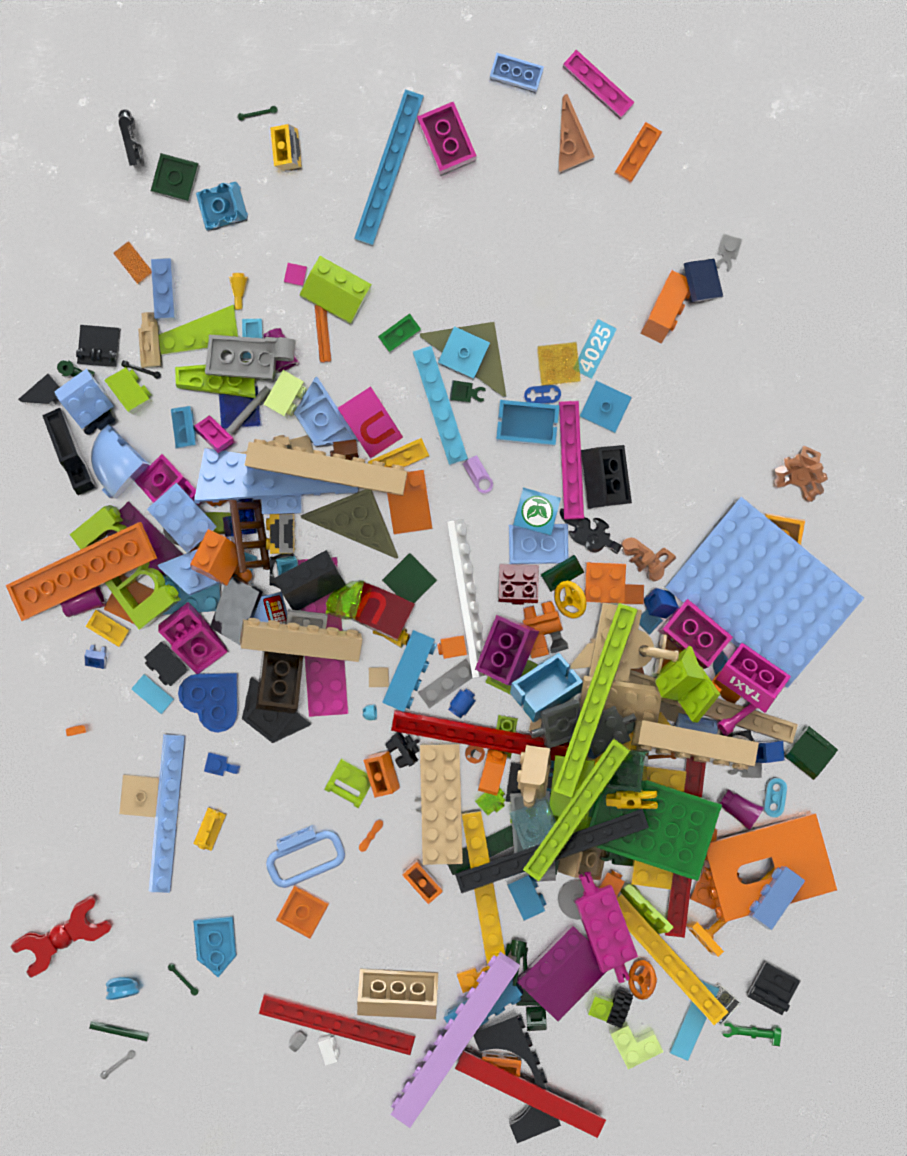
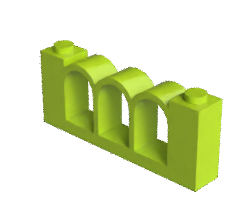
M112 505L101 508L69 535L81 550L96 543L111 530L119 532L127 527L119 524L123 521L119 510ZM149 562L138 567L136 572L124 582L119 577H116L105 583L139 630L149 626L181 600L178 596V591L170 584L165 585V579L158 570L148 568ZM143 574H146L154 581V592L141 604H138L127 587Z

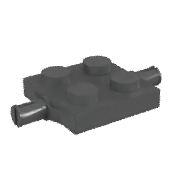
M575 699L540 711L541 728L531 730V737L534 739L543 735L544 745L547 748L570 742L581 712L580 703Z
M615 706L602 712L590 747L594 756L604 753L613 739L621 744L631 741L626 725L637 721L634 713L623 718Z

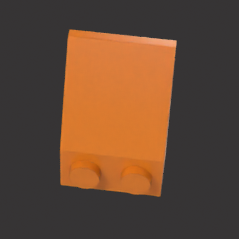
M424 470L408 472L404 496L387 493L394 534L433 529Z

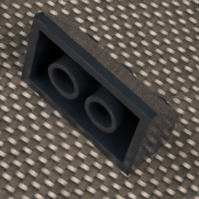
M605 446L581 450L588 508L631 504L632 499L625 446Z
M328 550L274 578L292 610H300L346 585Z

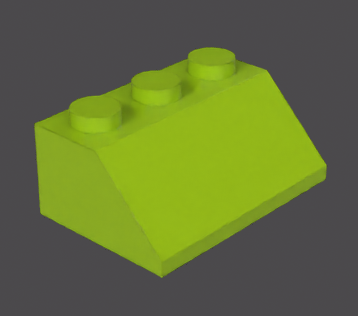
M319 256L299 296L351 324L368 296L372 284Z

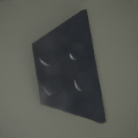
M254 677L250 678L242 720L271 743H275L312 724L297 711L295 714L256 709L259 681Z

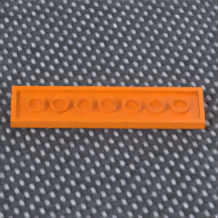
M138 522L7 584L6 588L21 621H24L157 559V556L142 523Z

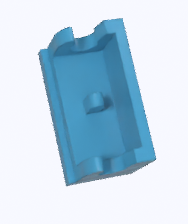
M192 406L172 408L171 416L175 448L198 446Z

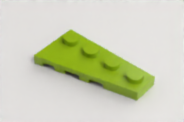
M234 304L159 334L161 355L208 349L209 335L238 337Z
M206 364L175 367L177 388L256 398L254 378L206 375Z

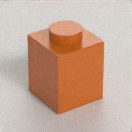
M464 635L440 639L441 643L437 644L439 655H443L444 659L467 655Z
M606 870L598 888L611 885L617 898L625 883L624 879H622L623 875L615 870L611 872Z

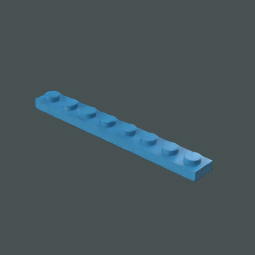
M406 89L404 91L354 237L355 240L374 245L424 95Z

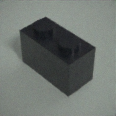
M161 641L144 657L147 660L145 662L146 666L151 671L156 670L160 675L158 678L165 686L167 684L173 686L190 670L164 641Z

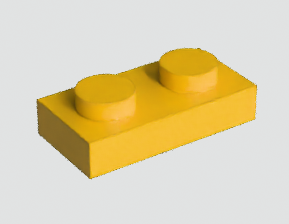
M95 610L85 626L118 647L121 646L130 631L98 610Z

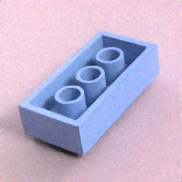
M496 53L490 79L537 92L544 66Z

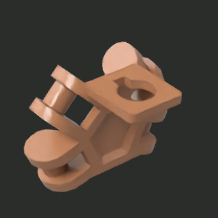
M803 446L801 454H796L795 458H784L785 466L775 469V475L777 476L775 486L785 487L788 484H793L802 488L805 497L809 501L815 500L816 495L824 493L821 483L828 479L827 474L822 471L824 467L820 463L821 453ZM806 452L813 454L815 457H809ZM810 483H812L813 489L808 486Z
M627 538L622 543L624 553L628 556L634 555L630 561L639 567V572L646 566H649L648 576L654 582L664 576V569L676 559V556L666 548H662L655 554L636 538ZM668 555V559L665 562L659 560L661 556Z

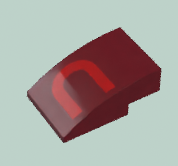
M363 582L345 617L398 641L416 606L414 603L393 593Z

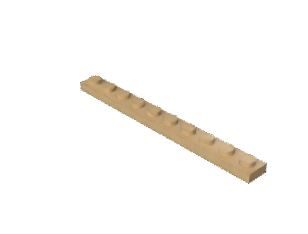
M633 670L630 671L628 683L657 687L656 678ZM661 698V702L682 708L676 700ZM717 698L704 716L721 721L732 718L745 707ZM754 710L735 726L792 744L798 724Z

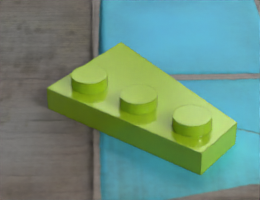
M628 883L622 886L620 890L622 895L658 934L668 933L673 928L651 903L640 894L635 885Z

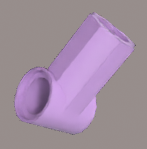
M476 455L462 463L478 492L489 494L493 490L494 484L478 456ZM482 480L490 482V487L487 490L479 488V483Z

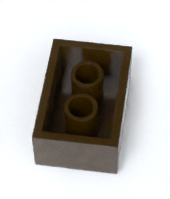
M262 651L256 709L296 713L299 703L304 656Z

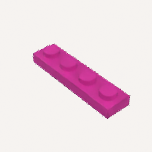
M577 49L563 63V66L620 118L635 103Z

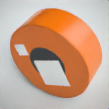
M469 745L465 750V756L470 763L476 764L484 759L485 751L482 747Z

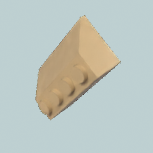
M360 969L357 1015L436 1019L438 973Z

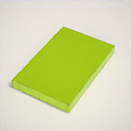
M555 756L548 815L560 816L572 799L553 792L565 756ZM585 761L574 795L594 768L595 761ZM589 812L587 813V815L584 817L583 820H586V821L588 820Z

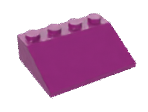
M570 924L518 977L517 982L559 1022L605 973L600 971L590 942Z

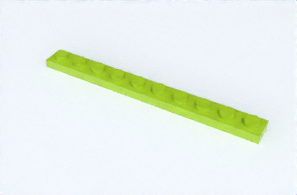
M621 603L618 604L553 792L573 798L638 612L636 608Z

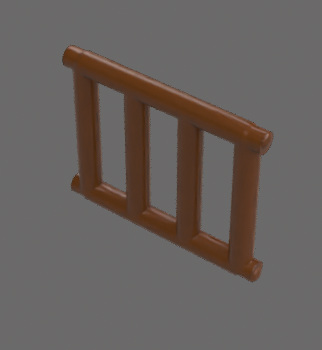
M260 499L250 502L230 500L239 572L244 573L247 571L246 569L255 568L269 570L270 561L268 550H266V533ZM254 509L256 521L240 522L238 510ZM257 529L258 540L243 542L241 530ZM260 548L261 560H245L244 550Z

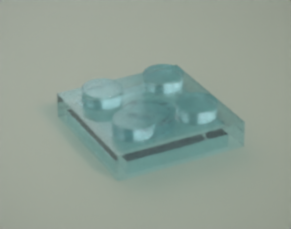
M547 799L535 803L533 808L523 807L509 813L523 850L540 845L556 823Z

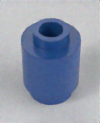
M467 688L464 691L460 689L451 701V706L448 710L461 719L463 715L466 716L476 702L474 699L475 694Z

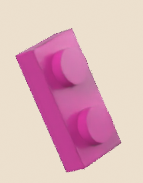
M210 415L194 425L195 431L217 453H220L234 443L233 437Z

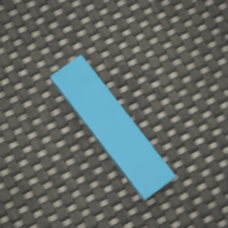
M700 980L716 997L719 988ZM692 1001L670 1049L671 1054L687 1061L707 1019Z

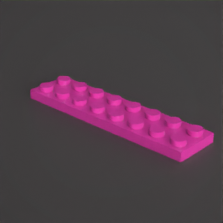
M332 557L336 567L338 568L337 557ZM309 559L298 560V565ZM340 589L301 609V611L327 614L326 629L334 627L339 631H343ZM305 656L309 717L348 714L345 660Z

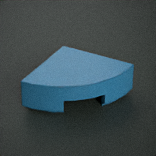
M723 650L713 661L715 675L723 669L729 660Z

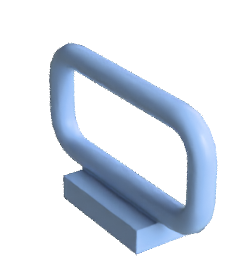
M311 825L278 839L276 845L279 850L269 855L266 867L273 883L278 887L287 888L336 868L343 862L345 851L339 837L332 831H322L316 834L314 826ZM326 838L333 842L337 852L336 859L287 880L279 878L274 867L276 859Z

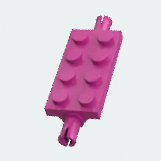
M584 872L585 876L583 874L579 875L584 888V895L575 900V904L600 971L605 973L614 968L618 983L625 982L624 978L626 981L630 979L624 964L638 957L613 887L611 885L603 888L595 887L591 872Z

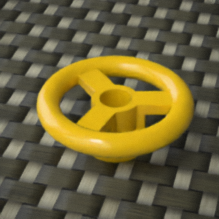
M563 581L556 587L554 598L559 611L568 618L576 619L581 617L587 606L583 590L571 581ZM565 587V600L561 602L560 593L561 590ZM568 605H573L574 607L579 609V611L576 613H572L566 610L565 608Z

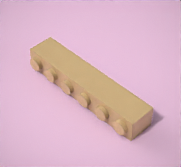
M249 618L248 620L243 619L240 646L242 649L359 662L363 639L361 633L351 629L339 631L334 627L321 629L315 625L304 627L297 623H288L287 625L280 624V622L274 620L261 622L259 619Z

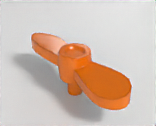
M377 820L374 823L372 830L367 833V837L360 843L359 850L361 852L367 850L371 840L375 838V834L383 827L382 820Z

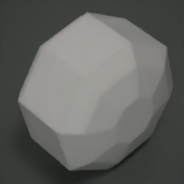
M301 1032L296 1033L290 1039L288 1047L293 1052H296L306 1041V1036Z

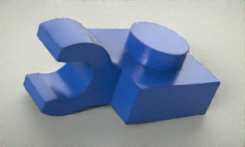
M208 752L204 772L224 776L225 771L239 774L240 766L227 763V756Z

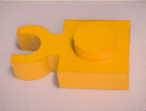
M487 966L482 967L479 972L473 967L456 973L463 993L468 992L472 987L476 989L479 984L476 980L482 971L488 970Z

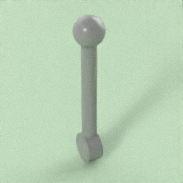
M129 1051L125 1058L106 1072H101L100 1077L106 1079L108 1074L128 1059H133L135 1052Z

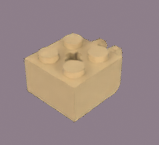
M526 745L525 752L521 753V770L518 771L517 782L518 789H521V796H523V804L528 809L533 808L536 798L542 799L546 796L551 766L550 748Z

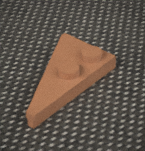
M568 94L562 97L559 173L595 158Z

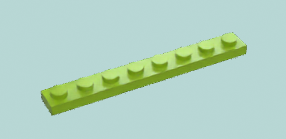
M612 740L523 870L537 881L542 880L631 750L617 740Z

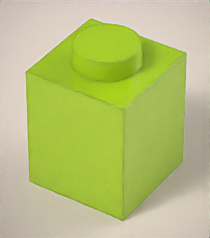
M593 993L587 1009L588 1015L607 1022L613 1006L612 999Z

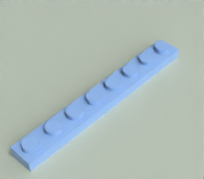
M163 734L149 881L150 892L170 893L185 737L183 735Z

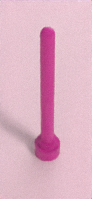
M750 703L732 718L721 720L717 723L719 730L725 736H728L734 731L735 725L756 710L757 707Z

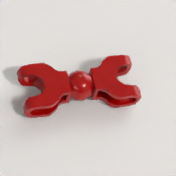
M89 896L75 904L70 919L65 921L64 925H56L50 932L45 934L28 932L11 944L10 948L14 953L27 949L35 954L36 961L26 971L30 978L48 968L52 955L58 949L67 948L73 941L75 942L79 939L95 941L111 930L112 926L108 921L93 924L87 920L86 913L96 903L93 896Z

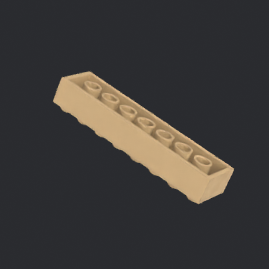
M254 439V443H248L244 464L246 467L404 496L408 471L404 470V466L392 464V468L384 467L385 464L383 462L372 461V464L365 463V459L353 457L351 461L346 460L344 455L333 453V457L326 456L325 452L318 450L308 453L306 452L307 449L296 446L291 450L287 449L285 444L274 443L273 446L267 445L266 441Z

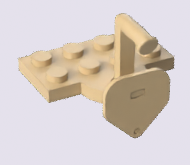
M602 603L588 677H593L618 605ZM638 609L614 681L628 683L631 669H639L646 666L652 658H656V674H660L663 658L673 662L678 660L679 652L677 650H665L667 635L662 634L659 646L655 648L651 637L645 632L638 630L642 610Z

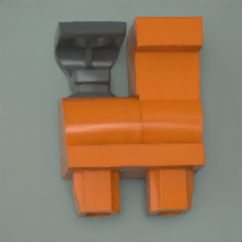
M552 601L542 603L544 614L541 615L536 614L534 606L524 608L525 619H523V623L539 631L530 653L532 659L548 655L550 651L555 653L569 649L568 642L561 635V631L564 629L559 612L555 609ZM547 634H550L553 640L550 651L545 636Z

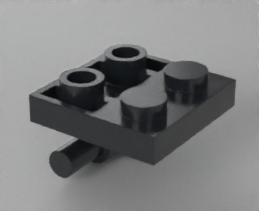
M765 961L747 997L783 1015L784 1011L787 1012L789 1010V1002L801 980Z

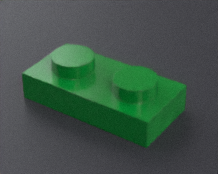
M409 313L380 334L378 338L390 353L421 331V328Z

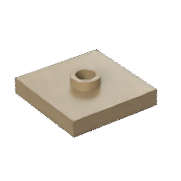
M124 774L119 814L156 817L159 778Z

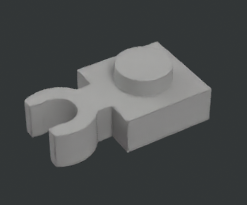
M723 234L717 253L723 256L717 262V268H720L722 262H726L728 264L727 271L731 270V258L737 259L742 239Z
M755 763V766L748 767V770L734 769L732 771L727 770V773L734 775L741 772V777L762 778V763Z

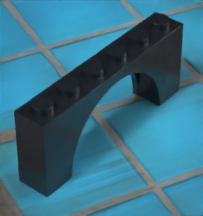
M514 1013L477 1029L473 1036L480 1052L489 1049H502L515 1053L530 1067L534 1075L535 1085L547 1090L545 1085L548 1082L544 1071H539L537 1065L540 1064L537 1053L533 1054L530 1047L533 1044L530 1036H525L523 1028H526L522 1017H518ZM530 1105L518 1117L509 1121L517 1144L561 1126L559 1119Z

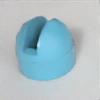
M375 704L367 705L363 708L362 716L366 720H377Z

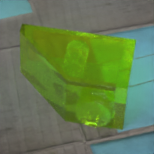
M350 581L345 586L331 593L326 602V614L344 620L355 619L364 581Z

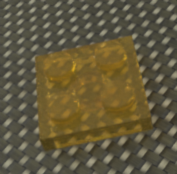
M577 342L537 346L541 386L581 382Z

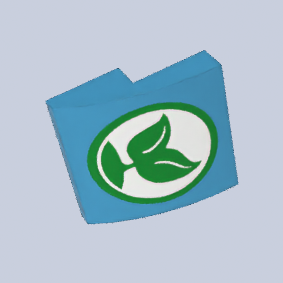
M523 487L513 525L551 535L561 498Z

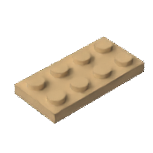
M584 676L580 711L593 677ZM613 681L603 711L615 706L623 718L634 713L637 721L645 720L658 723L662 697L658 687Z

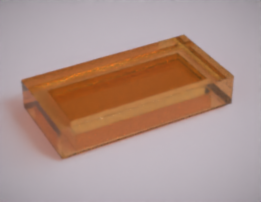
M129 241L113 253L138 285L152 274L150 267Z

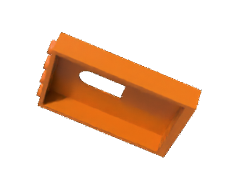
M816 813L710 842L704 861L706 865L704 873L706 879L710 880L712 887L709 889L710 895L713 900L715 899L717 905L715 913L721 922H728L749 915L751 912L749 910L750 906L755 900H759L762 895L760 894L762 888L766 884L769 885L773 878L751 884H743L737 878V871L742 865L772 857L775 870L778 867L785 866L805 880L791 903L837 891Z

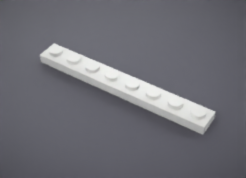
M464 520L449 521L447 524L472 677L485 676V674L475 670L485 642L482 637L483 627L479 618V604L475 594L476 585L473 582V566L470 563L469 557L470 547L466 539L467 529Z

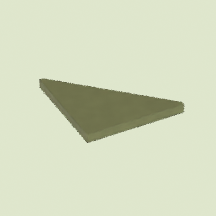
M495 322L458 327L490 342L475 377L502 397H506ZM453 328L420 333V337L442 353Z
M362 490L300 515L304 520L393 558H399L372 490Z

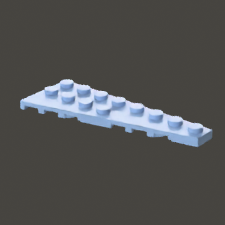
M205 448L194 502L200 504L203 501H213L214 503L219 502V500L239 501V499L253 498V500L271 499L289 495L300 497L303 494L320 495V493L335 492V494L357 493L358 487L249 468L244 465L246 454L228 451L217 453L214 449Z

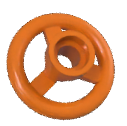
M638 960L630 968L628 984L631 993L637 999L645 1000L653 994L657 983V976L653 966L648 961ZM644 966L645 969L642 974L636 975L637 968ZM634 981L638 982L641 986L642 994L637 991Z

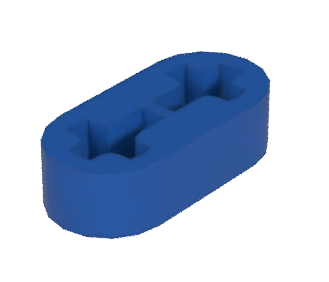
M556 385L532 386L526 389L524 393L525 401L530 403H555L561 397V390ZM550 389H554V392H558V395L555 396V399H551L550 396H544V393H549ZM534 390L535 394L541 393L542 397H536L535 401H531L527 394Z

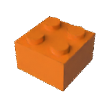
M585 562L584 594L586 602L625 604L626 564Z

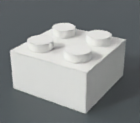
M331 1034L318 1040L325 1066L336 1063L340 1056L338 1049H335L336 1042L334 1037H331Z

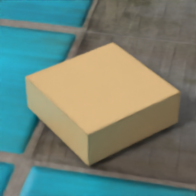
M369 667V687H389V667Z

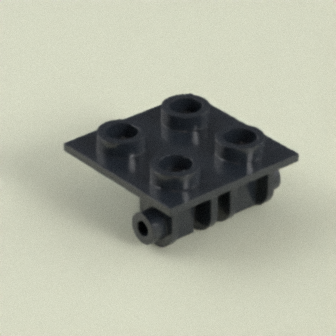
M80 325L79 345L76 350L77 364L116 367L120 328Z

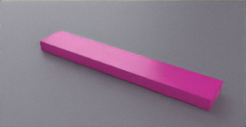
M579 401L559 402L564 520L584 519Z

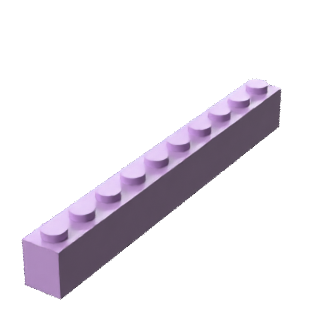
M502 952L497 957L493 955L487 964L490 967L486 973L482 971L476 980L479 982L476 989L472 987L466 995L468 1000L465 1005L463 1003L459 1005L455 1011L458 1014L454 1020L450 1019L444 1027L447 1030L444 1036L441 1034L434 1042L436 1047L433 1052L429 1050L423 1058L425 1064L422 1067L418 1066L412 1075L415 1077L412 1083L409 1081L402 1089L404 1094L401 1099L397 1097L391 1105L394 1109L390 1115L410 1128L518 971L520 965Z

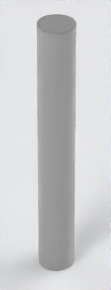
M266 385L227 428L229 433L233 435L271 392Z

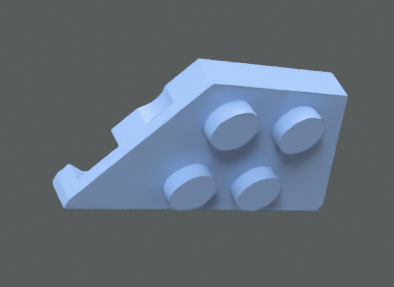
M315 377L294 412L295 417L315 447L333 445V442L356 439L357 442L358 439L318 377Z
M198 549L158 565L188 595H193L220 584L191 569L190 563Z

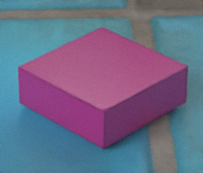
M288 263L284 283L304 286L307 266Z

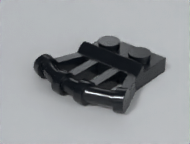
M123 109L118 114V122L129 166L141 164L140 160L143 159L140 147H136V144L140 142L134 139L132 129L135 120L129 110Z

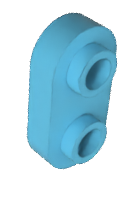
M772 778L767 783L764 811L770 817H779L784 812L787 794V784L784 780ZM775 784L780 786L778 791L773 790ZM775 803L777 805L776 810L770 809L771 804Z

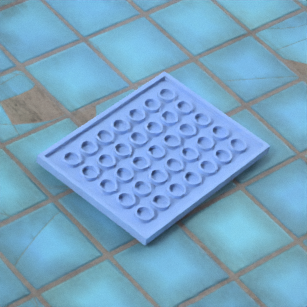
M742 496L665 587L682 602L687 599L690 600L733 637L731 642L735 646L739 647L741 643L745 644L790 675L791 678L785 685L786 688L792 684L864 599V596Z

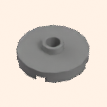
M581 880L569 881L561 888L558 895L559 908L563 914L576 920L581 919L574 902L575 897L581 898L584 895Z

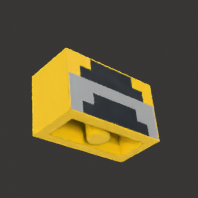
M289 124L270 127L274 166L283 171L302 167L298 129Z
M270 514V518H266V530H270V538H266V550H270V554H295V514Z

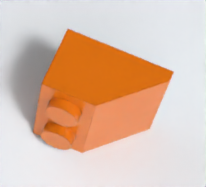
M208 529L190 563L191 569L227 586L238 566L235 543Z

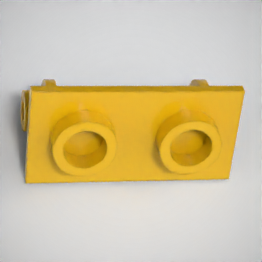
M208 807L193 844L197 845L200 849L212 851L226 814Z

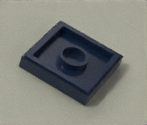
M715 258L683 264L692 302L724 297Z

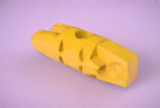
M616 791V793L606 795V806H615L617 809H657V802L642 801V799L657 797V791Z

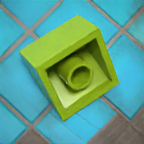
M124 368L104 381L129 413L134 414L152 401L149 397L151 393L145 385L141 387L137 381L140 378L133 369L129 371V369Z
M688 646L679 653L676 662L671 660L662 667L660 674L655 680L662 698L678 701L704 680L692 646Z

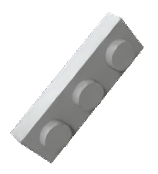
M464 659L418 692L429 709L473 678L470 663L467 659Z

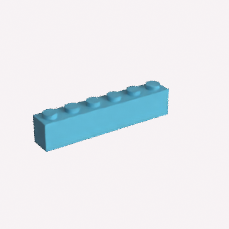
M432 346L413 351L448 464L450 466L466 461L468 457Z

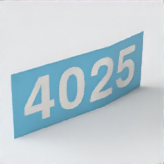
M597 319L573 370L592 379L617 328Z

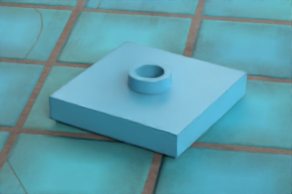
M454 326L438 363L474 379L490 342Z

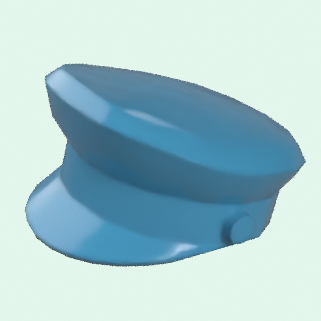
M113 978L106 982V991L108 992L106 999L116 1000L137 995L140 992L137 988L138 983L130 978Z

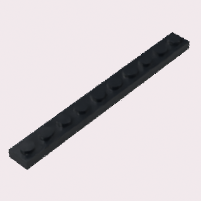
M643 809L574 832L555 861L649 829ZM540 845L455 874L461 893L463 894L525 872L523 870Z

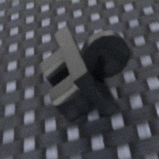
M396 732L385 744L390 753L398 749L402 754L395 759L399 768L410 767L418 761L415 754L419 752L416 746L420 742L419 738L413 741L410 735L404 737L402 733Z

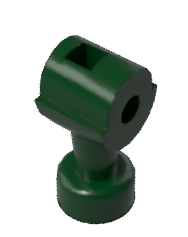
M62 360L57 364V370L63 374V377H75L82 372L70 360ZM88 369V371L94 377L95 372Z

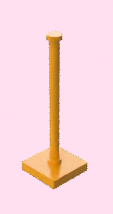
M773 867L761 880L772 878L771 876L775 871V867ZM718 919L708 930H704L696 921L690 920L686 924L687 929L711 955L719 957L724 952L713 940V935L727 922H721Z

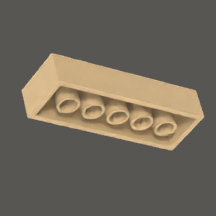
M645 720L635 722L631 745L636 746V750L648 752L654 749L656 754L671 755V753H674L676 758L690 759V757H694V761L702 763L710 762L711 760L713 765L729 766L731 764L733 769L748 770V767L755 766L759 744L758 742Z
M420 745L423 865L463 864L460 745Z

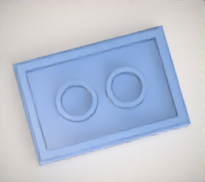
M554 524L551 535L509 525V564L561 563L569 558L568 524Z

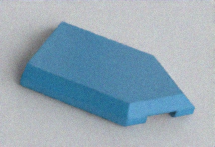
M233 917L194 920L197 960L219 977L236 957Z

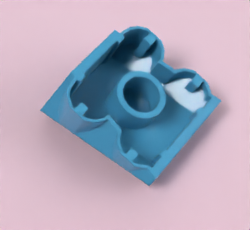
M236 181L221 183L217 187L196 192L206 230L247 219L248 213L246 212L240 191L241 187Z

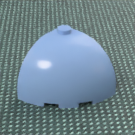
M109 424L100 431L93 443L91 451L92 468L97 479L104 487L102 491L109 498L113 496L117 499L150 466Z

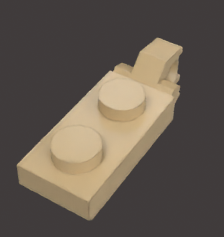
M154 312L141 313L142 324L141 328H138L141 367L161 366L157 320L154 318Z

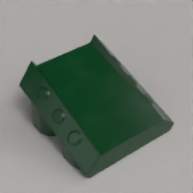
M808 726L791 744L784 757L814 780L834 757L838 749Z

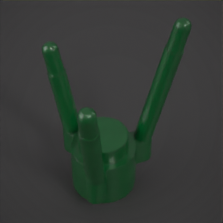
M512 940L511 944H507L505 955L508 957L511 951V956L516 957V963L519 965L520 959L523 957L524 972L527 969V942ZM519 969L513 977V986L517 984Z

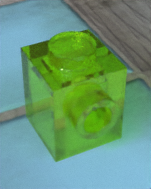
M500 787L497 796L483 792L475 799V802L489 816L493 811L497 813L505 806L503 803L506 801L503 797L505 792Z

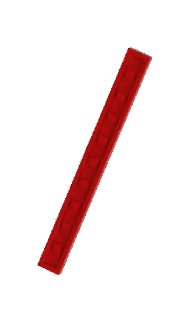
M394 711L391 731L520 755L522 752H525L526 745L547 748L542 737L533 739L531 735ZM567 742L550 748L551 760L555 761L556 755L565 756L570 743Z
M694 757L686 758L684 792L702 798L706 762L694 761ZM673 873L666 918L673 928L668 933H665V936L685 938L692 879Z

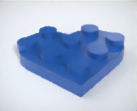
M237 673L194 674L185 678L179 686L178 697L180 703L190 712L198 713L199 721L211 732H224L233 727L237 720Z

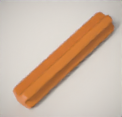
M315 305L319 361L329 362L331 361L327 311Z

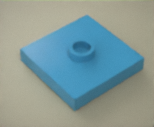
M596 381L579 417L616 433L632 397Z

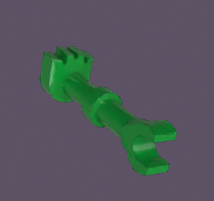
M724 1022V1026L731 1028L729 1033L723 1032L724 1037L744 1035L751 1036L752 1039H756V1037L772 1039V1046L780 1047L782 1028L775 1027L773 1031L757 1029V1027L734 1026L731 1022Z

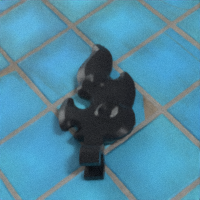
M560 509L562 520L575 527L574 531H569V535L576 543L585 546L587 550L593 553L601 551L606 546L612 552L618 554L622 545L609 539L610 533L605 532L609 525L604 520L594 518L593 521L596 523V529H591V521L588 518L564 520V509Z

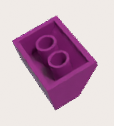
M496 615L475 670L511 686L512 682L521 677L539 631L523 623Z

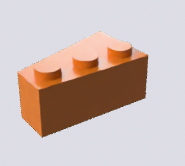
M673 270L670 272L640 334L662 344L669 330L673 332L678 322L675 320L676 315H681L685 307L683 301L685 298L689 299L691 295L685 276Z

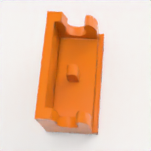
M482 1053L481 1059L520 1077L521 1057Z

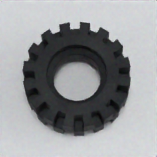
M617 989L606 1023L622 1028L630 1010L633 994Z

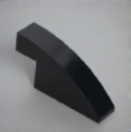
M57 408L42 415L58 460L67 472L73 490L79 496L96 488L62 409Z

